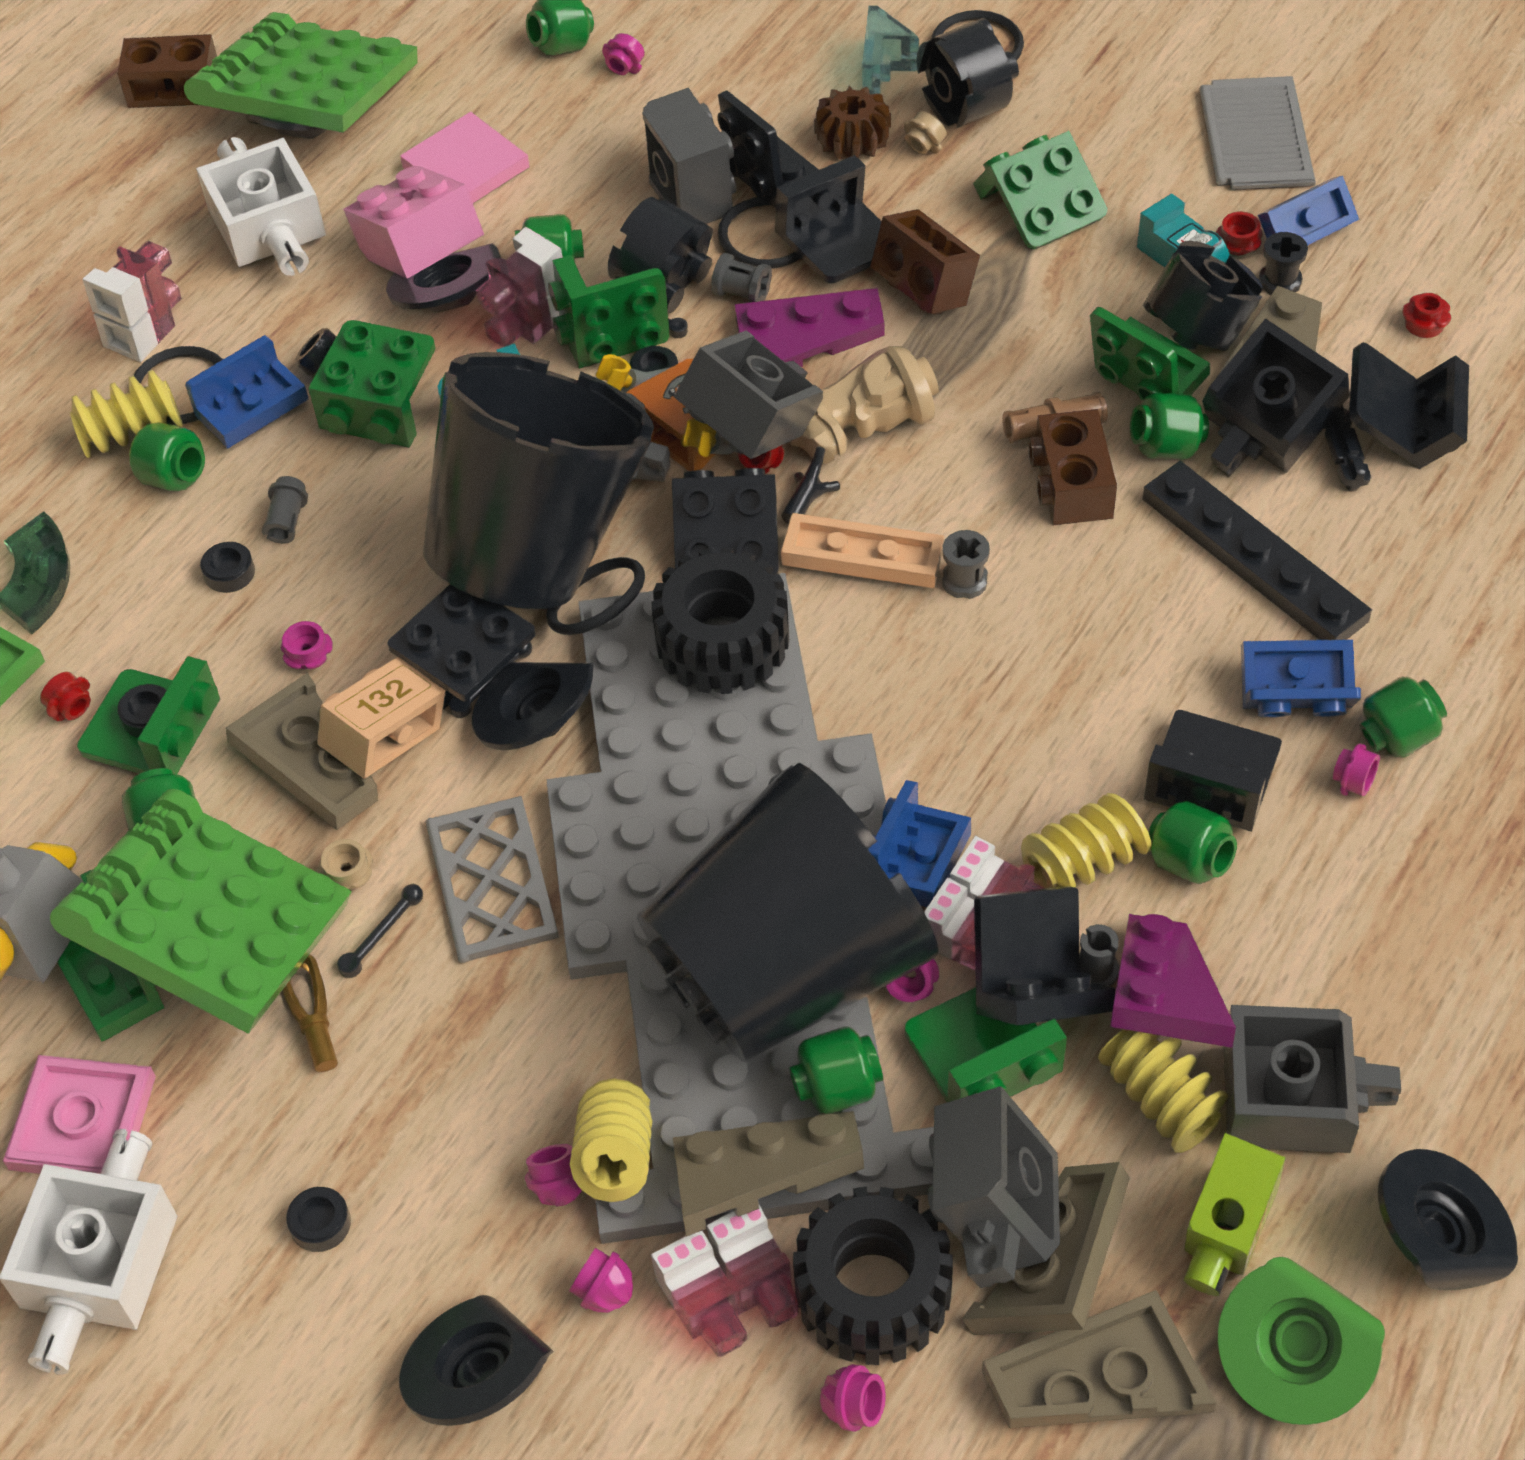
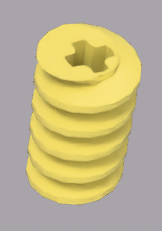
M153 370L148 371L147 387H143L134 376L129 377V393L126 394L123 393L115 382L111 383L110 399L105 400L96 389L91 390V405L87 407L77 395L72 396V412H70L76 435L87 458L91 456V442L102 453L110 450V436L122 447L126 446L129 443V429L136 435L149 422L150 424L158 422L166 424V417L169 416L177 426H183L166 380L162 381Z
M1107 793L1098 799L1097 804L1088 803L1079 809L1078 814L1069 813L1060 820V824L1050 823L1041 830V835L1036 833L1027 835L1022 840L1021 853L1026 873L1035 889L1053 888L1055 884L1058 887H1076L1073 874L1082 883L1089 885L1095 881V872L1092 864L1101 873L1108 875L1114 871V862L1111 854L1120 863L1126 865L1133 860L1130 844L1139 853L1145 855L1151 851L1152 842L1142 819L1134 808L1117 794Z
M1123 1029L1100 1050L1099 1062L1102 1065L1111 1066L1110 1073L1117 1083L1126 1084L1125 1091L1131 1100L1142 1101L1140 1107L1142 1113L1148 1119H1157L1156 1128L1159 1134L1166 1138L1173 1137L1171 1146L1175 1153L1191 1150L1202 1142L1218 1125L1221 1117L1219 1111L1228 1099V1094L1224 1090H1220L1206 1097L1204 1092L1212 1082L1210 1073L1203 1072L1190 1078L1188 1074L1196 1065L1197 1058L1193 1054H1187L1178 1060L1173 1058L1182 1045L1180 1039L1170 1037L1160 1043L1158 1041L1160 1035Z
M615 1078L599 1081L588 1088L579 1101L570 1168L573 1179L580 1189L597 1200L606 1202L624 1201L636 1195L647 1180L653 1121L649 1109L650 1099L642 1088L630 1081Z

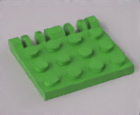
M271 12L253 26L251 33L248 31L240 37L241 39L236 40L221 52L219 56L215 57L212 60L211 66L203 67L184 84V92L191 102L198 105L344 133L418 63L417 46L402 44L399 39L393 37L375 39L360 36V33L354 30L332 31L321 29L318 24L311 22L296 24L289 14Z
M168 789L154 802L151 809L141 817L143 823H137L120 838L101 858L98 865L87 874V883L81 882L76 889L74 888L52 910L50 922L53 928L62 936L249 1034L345 909L352 891L334 882L328 876L317 873L283 855L277 849L268 847L239 832L226 822L203 813L196 798L178 789Z

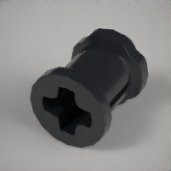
M1291 232L1272 234L1266 239L1263 249L1267 262L1259 274L1262 287L1269 295H1272L1277 286L1297 292L1302 285L1303 278L1299 268L1300 264L1305 261L1308 253L1307 242L1301 236Z

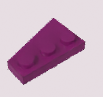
M878 288L735 304L738 333L747 330L756 340L784 362L794 361L800 367H803V359L825 352L835 355L885 336V322Z
M1129 914L1110 1027L1233 1048L1236 1026L1187 923L1172 921L1170 918L1159 914H1148L1145 916Z

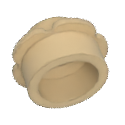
M921 111L914 118L904 123L905 140L914 151L923 155L928 151L933 153L940 152L942 149L940 143L947 136V132L937 118Z
M340 839L329 844L322 852L318 873L328 876L334 882L349 890L360 888L372 876L370 866L373 865V858L371 853L357 841ZM351 866V869L349 871L345 872L341 870L344 867Z

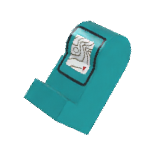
M1173 193L1140 213L1137 248L1164 268L1173 253L1184 241H1198L1213 246L1215 250L1211 256L1223 262H1226L1228 259L1229 251L1223 239L1211 230H1204V227L1184 213L1185 202Z

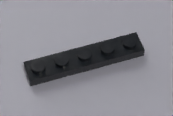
M1181 460L1144 486L1142 500L1319 640H1347L1369 623L1372 609Z

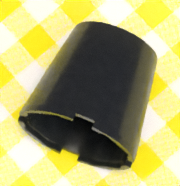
M471 353L452 360L449 371L445 372L442 380L423 548L424 558L429 567L439 577L457 589L477 598L522 609H548L561 606L573 598L650 446L654 430L653 422L647 412L632 398L610 384L584 372H580L578 380L548 371L550 364L548 360L512 353Z
M797 763L794 766L791 765L782 771L637 914L638 922L650 942L645 946L648 953L665 975L671 974V976L665 979V982L685 1009L692 1006L699 1012L695 1015L697 1021L716 1045L723 1041L733 1054L743 1062L756 1057L922 967L935 958L939 951L932 927L902 875L897 873L889 879L868 850L869 847L877 842L875 837L846 802L819 775L801 763Z

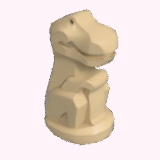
M888 346L880 349L854 367L837 382L822 389L823 400L801 437L790 441V444L806 450L811 458L814 456L816 447L825 448L823 464L834 461V456L838 454L842 456L845 453L847 438L843 430L847 427L854 426L861 438H868L874 431L888 432L908 418L919 424L931 421L935 416L932 396L939 393L938 383L931 365L925 357L915 359L911 352L903 346Z

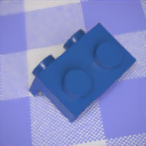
M266 335L202 371L185 384L195 416L227 449L309 400L305 385L278 360L273 341Z
M1353 640L1243 641L1241 644L1243 709H1258V716L1260 717L1291 715V708H1313V715L1319 717L1341 716L1347 714L1346 708H1352L1361 700V688L1355 687Z
M906 780L897 798L890 797L882 815V825L877 835H873L877 842L869 847L868 850L889 879L895 874L900 873L920 906L928 907L947 877H950V873L971 835V817L918 805V782Z

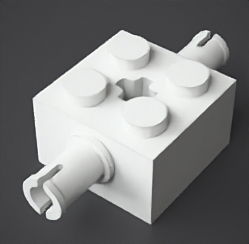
M232 137L231 142L236 151H232L227 140H224L217 149V155L220 160L198 167L196 170L207 208L238 267L274 255L281 272L285 275H295L289 261L294 262L299 273L303 272L308 266L309 258L300 245L326 236L316 193L284 137L247 150L243 140Z
M118 1129L114 1132L113 1142L100 1174L47 1164L43 1165L1 1271L0 1281L19 1308L47 1313L34 1349L28 1357V1363L31 1366L44 1372L50 1373L54 1364L56 1365L54 1369L55 1374L63 1375L68 1373L69 1363L84 1323L96 1322L134 1330L138 1328L178 1216L160 1184L137 1181L147 1153L152 1147V1141L137 1131H131L128 1141L126 1140L128 1134L126 1129Z

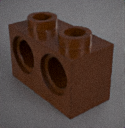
M212 35L124 38L117 75L127 107L198 105L187 98L184 92V84L203 67L211 66L212 60L217 57Z
M916 209L882 217L870 267L884 277L890 286L899 289L915 301L921 310L930 314H941L944 311L967 305L980 255L922 211Z
M1098 409L1038 415L1036 436L1029 437L1028 452L1031 467L1040 468L1041 475L1037 476L1038 499L1040 506L1048 505L1052 524L1062 525L1113 519L1117 482Z

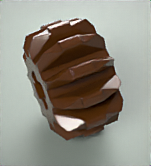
M849 85L846 91L841 92L831 89L829 98L819 99L816 118L814 119V133L817 134V140L822 144L823 152H835L839 160L846 155H855L859 158V155L865 154L874 157L877 148L886 147L889 138V128H891V113L889 112V106L883 100L882 94H870L868 86L861 90H853Z

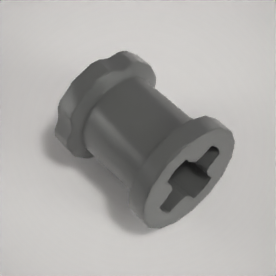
M723 253L717 260L711 281L712 292L719 296H723L725 293L749 299V303L765 301L770 289L772 268L770 265L763 263L753 266L735 261L732 254Z
M959 530L950 534L942 546L943 559L947 563L943 570V588L948 594L956 598L971 599L977 597L987 587L988 572L984 564L988 561L990 555L989 542L976 531Z

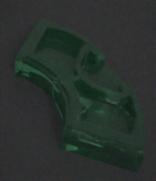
M44 511L4 540L9 553L14 557L15 565L10 581L0 592V609L30 634L36 632L55 612L64 597L70 578L71 565L67 546L58 526Z

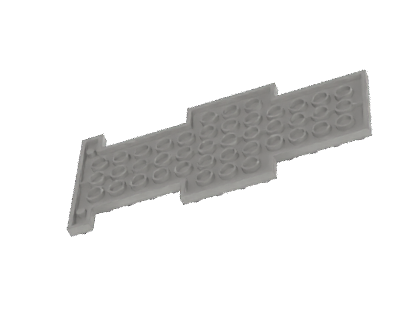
M779 573L784 581V590L787 591L789 648L785 650V659L781 666H773V675L766 681L759 678L755 679V687L745 691L741 686L732 688L733 694H721L720 689L711 688L709 694L698 691L697 684L695 683L688 687L679 683L677 673L673 675L668 674L663 667V659H659L656 650L651 601H654L653 591L639 593L635 600L618 616L596 629L583 633L586 663H594L590 693L601 772L546 779L568 969L571 980L627 972L642 1087L650 1099L649 1109L653 1120L650 1139L653 1169L648 1170L644 1186L636 1195L624 1201L606 1202L595 1199L601 1244L685 1231L673 1137L693 1135L701 1131H720L754 1126L762 1122H781L815 1117L821 1114L816 1110L811 1099L802 1102L798 1100L789 1073L790 1066L799 1064L797 1051L803 1040L848 1026L853 1028L860 1037L869 1035L878 1055L868 998L866 996L746 1062L741 1061L723 1041L716 1045L697 1021L695 1015L699 1012L692 1006L685 1009L665 982V979L671 976V974L665 975L648 953L645 946L650 942L637 919V914L768 786L770 779L791 765L794 766L797 763H801L819 775L846 802L871 834L877 835L882 825V815L886 799L872 733L821 741L817 739L785 573ZM623 595L578 601L581 621L603 612ZM719 616L705 620L702 623L718 626L731 624L740 619L730 616ZM884 1081L876 1083L875 1095L870 1101L837 1112L854 1111L863 1149L864 1169L799 1194L783 1189L758 1199V1203L766 1218L770 1219L810 1213L817 1207L822 1210H829L828 1199L841 1193L845 1200L853 1198V1188L867 1186L868 1195H879L880 1187L894 1189V1199H902L906 1194L913 1197L928 1195V1189L933 1185V1159L929 1149V1137L934 1133V1127L893 1133ZM733 1209L705 1219L706 1228L708 1224L733 1212Z

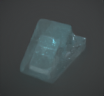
M868 6L863 52L862 88L868 86L870 94H881L882 82L891 81V71H917L918 36L879 6Z

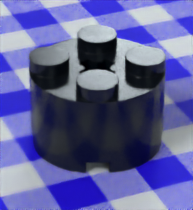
M981 18L923 42L917 51L916 65L918 74L925 71L929 84L923 87L922 91L931 110L943 124L951 126L956 123V128L962 127L999 111L1010 103L1013 93L1012 79L1017 78L1019 75L1018 64L1011 52L1004 51L987 19Z
M652 196L642 201L628 216L620 229L621 232L627 235L621 250L613 245L608 259V274L613 280L653 268L660 269L666 282L667 309L669 313H672L680 305L684 296V289L693 280L696 283H700L707 276L711 268L712 258L707 256V252L713 235V228L669 201L660 197L658 200Z
M1184 241L1179 245L1149 292L1143 306L1148 313L1161 319L1173 329L1171 336L1182 347L1196 350L1199 345L1227 351L1258 306L1262 298L1259 295L1263 287L1256 275L1239 260L1229 256L1226 262H1223L1211 256L1215 247L1198 241Z

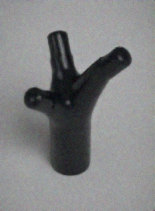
M816 447L811 464L805 475L802 472H797L794 475L797 487L781 514L782 519L789 524L792 513L805 515L811 503L826 492L840 490V483L838 481L821 482L819 479L826 452L825 448Z

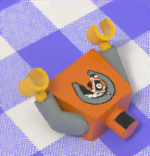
M604 355L595 374L596 378L606 380L608 384L624 393L632 394L645 405V411L651 418L654 426L651 442L668 447L670 457L688 471L701 470L715 454L728 455L734 452L728 446L723 436L708 424H703L694 419L689 414L688 408L674 398L693 359H686L670 368L643 372L631 369L629 363L619 356Z

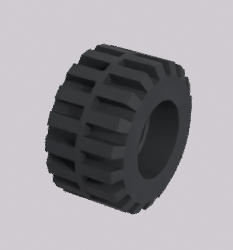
M721 548V553H711L710 549L698 551L699 557L693 559L687 555L678 560L677 569L667 568L662 574L663 583H656L653 590L654 601H651L656 650L659 659H663L664 669L669 675L677 673L678 682L688 687L695 683L699 692L708 694L711 688L720 689L721 694H733L732 688L741 686L745 691L755 687L754 680L757 678L766 681L773 675V666H781L785 659V650L789 648L787 591L784 590V581L781 576L773 574L772 565L767 561L762 560L756 563L755 554L747 551L737 555L733 554V548ZM719 616H730L740 619L731 624L718 626L702 623L705 620Z
M867 1186L853 1188V1198L845 1200L841 1193L828 1199L829 1211L825 1212L817 1207L809 1215V1229L801 1227L796 1239L797 1252H793L795 1297L797 1308H801L802 1322L808 1332L816 1329L817 1343L826 1350L834 1344L839 1345V1358L852 1362L855 1353L865 1355L866 1365H879V1355L890 1354L893 1363L906 1359L907 1346L912 1345L919 1352L929 1344V1330L938 1334L945 1321V1310L949 1311L952 1294L953 1254H950V1240L946 1230L938 1231V1221L933 1216L930 1208L920 1214L918 1199L909 1194H906L902 1201L894 1199V1189L880 1187L879 1195H868ZM880 1255L899 1263L907 1271L909 1278L900 1288L892 1293L883 1296H864L845 1287L839 1281L837 1275L847 1263L858 1257Z

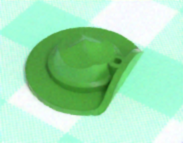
M1276 1257L1245 1276L1230 1293L1219 1320L1218 1349L1222 1366L1230 1383L1237 1393L1254 1409L1284 1423L1299 1425L1318 1424L1347 1413L1368 1393L1380 1368L1385 1329L1379 1319L1289 1258Z

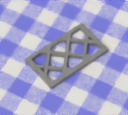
M522 796L426 820L429 840L460 963L559 938ZM515 814L519 830L511 840L488 828L495 818ZM460 828L470 834L454 854L443 849L439 832ZM481 838L504 849L490 870L466 860ZM514 855L526 859L531 878L524 887L500 876ZM458 869L482 880L467 901L459 899L454 895L451 878ZM492 886L517 897L502 919L478 908V905ZM528 902L540 908L544 925L523 930L513 925V922ZM470 917L494 928L487 940L466 945L462 927Z

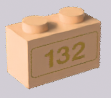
M398 656L379 669L370 670L360 681L341 693L332 694L325 700L319 712L320 721L317 744L363 779H366L440 729L446 690Z

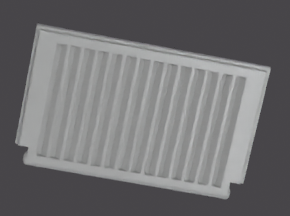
M1293 76L1212 80V85L1200 86L1199 91L1217 185H1230L1231 190L1315 186L1316 181Z

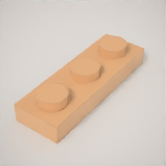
M792 513L781 550V562L784 566L935 588L943 555L944 535Z

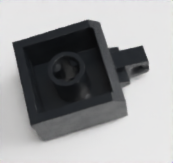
M1265 318L1209 386L1202 400L1205 414L1211 422L1221 428L1218 434L1223 438L1211 455L1213 466L1230 477L1248 456L1253 460L1262 456L1287 473L1349 398L1348 373ZM1270 395L1274 399L1270 400L1267 397Z

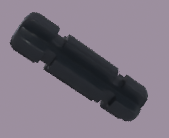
M1342 405L1323 429H1326L1325 437L1334 464L1339 465L1337 472L1341 483L1346 486L1347 490L1357 491L1360 486L1369 484L1371 474L1368 465L1363 463L1365 457L1355 428H1351L1352 420L1349 416V411Z

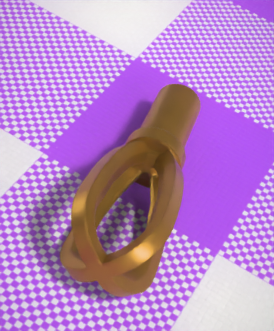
M309 954L300 968L305 969L311 976L314 992V1014L308 1015L301 1006L291 985V979L283 988V993L290 1011L299 1023L301 1033L306 1037L315 1070L317 1072H326L334 1069L338 1065V1061L328 1031L330 1024L326 1015L327 999L323 979L316 959Z

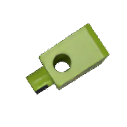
M1227 1133L1224 1134L1187 1228L1184 1250L1193 1255V1258L1184 1277L1186 1284L1202 1293L1219 1296L1229 1271L1244 1275L1277 1195L1286 1157ZM1218 1226H1226L1233 1230H1223Z

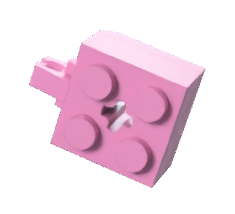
M421 166L403 169L396 175V180L385 186L376 185L357 196V202L343 209L358 246L370 262L406 279L484 235L466 185Z

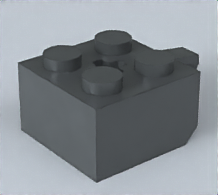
M689 88L649 101L643 107L642 112L643 121L645 122L650 172L649 184L658 197L669 201L706 224L723 218L733 207L732 194L736 193V183L730 171V159L734 157V149L729 135L725 131L720 132L708 106L705 103L700 104Z
M746 330L700 347L674 398L688 408L689 414L694 419L703 424H708L723 436L731 449L752 459L801 437L823 400V391L805 379L808 372L794 361L784 362Z
M1231 1005L1229 1014L1236 1026L1233 1048L1223 1046L1225 1092L1228 1094V1099L1225 1102L1227 1134L1264 1149L1351 1153L1359 1129L1358 1113L1368 1112L1369 1106H1393L1397 1104L1399 1094H1401L1400 1067L1366 1063L1364 1057L1354 1056L1352 1017L1341 1010Z
M1002 1086L934 1106V1133L929 1137V1149L933 1159V1185L928 1189V1202L935 1219L940 1223H944L960 1240L964 1248L968 1276L979 1288L991 1287L995 1283H1005L1013 1280L1017 1269L1046 1262L1060 1245L1058 1153Z

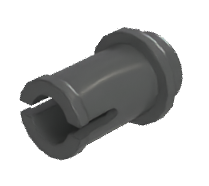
M282 476L270 485L268 497L271 502L266 521L262 527L263 535H267V539L283 544L294 540L300 509L305 507L308 502V493L305 490V484L301 480L291 476Z
M1099 924L1086 928L1087 935L1082 933L1080 937V972L1091 974V982L1111 986L1115 983L1119 974V964L1115 957L1118 949V936L1108 926Z

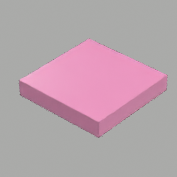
M472 112L467 113L400 155L404 169L412 166H421L464 183L472 203L530 167L528 155Z
M38 1055L3 1159L8 1170L40 1174L43 1165L47 1164L100 1174L113 1142L114 1132L118 1129H126L128 1132L126 1140L128 1141L132 1130L140 1131L156 1078L152 1068L148 1066Z

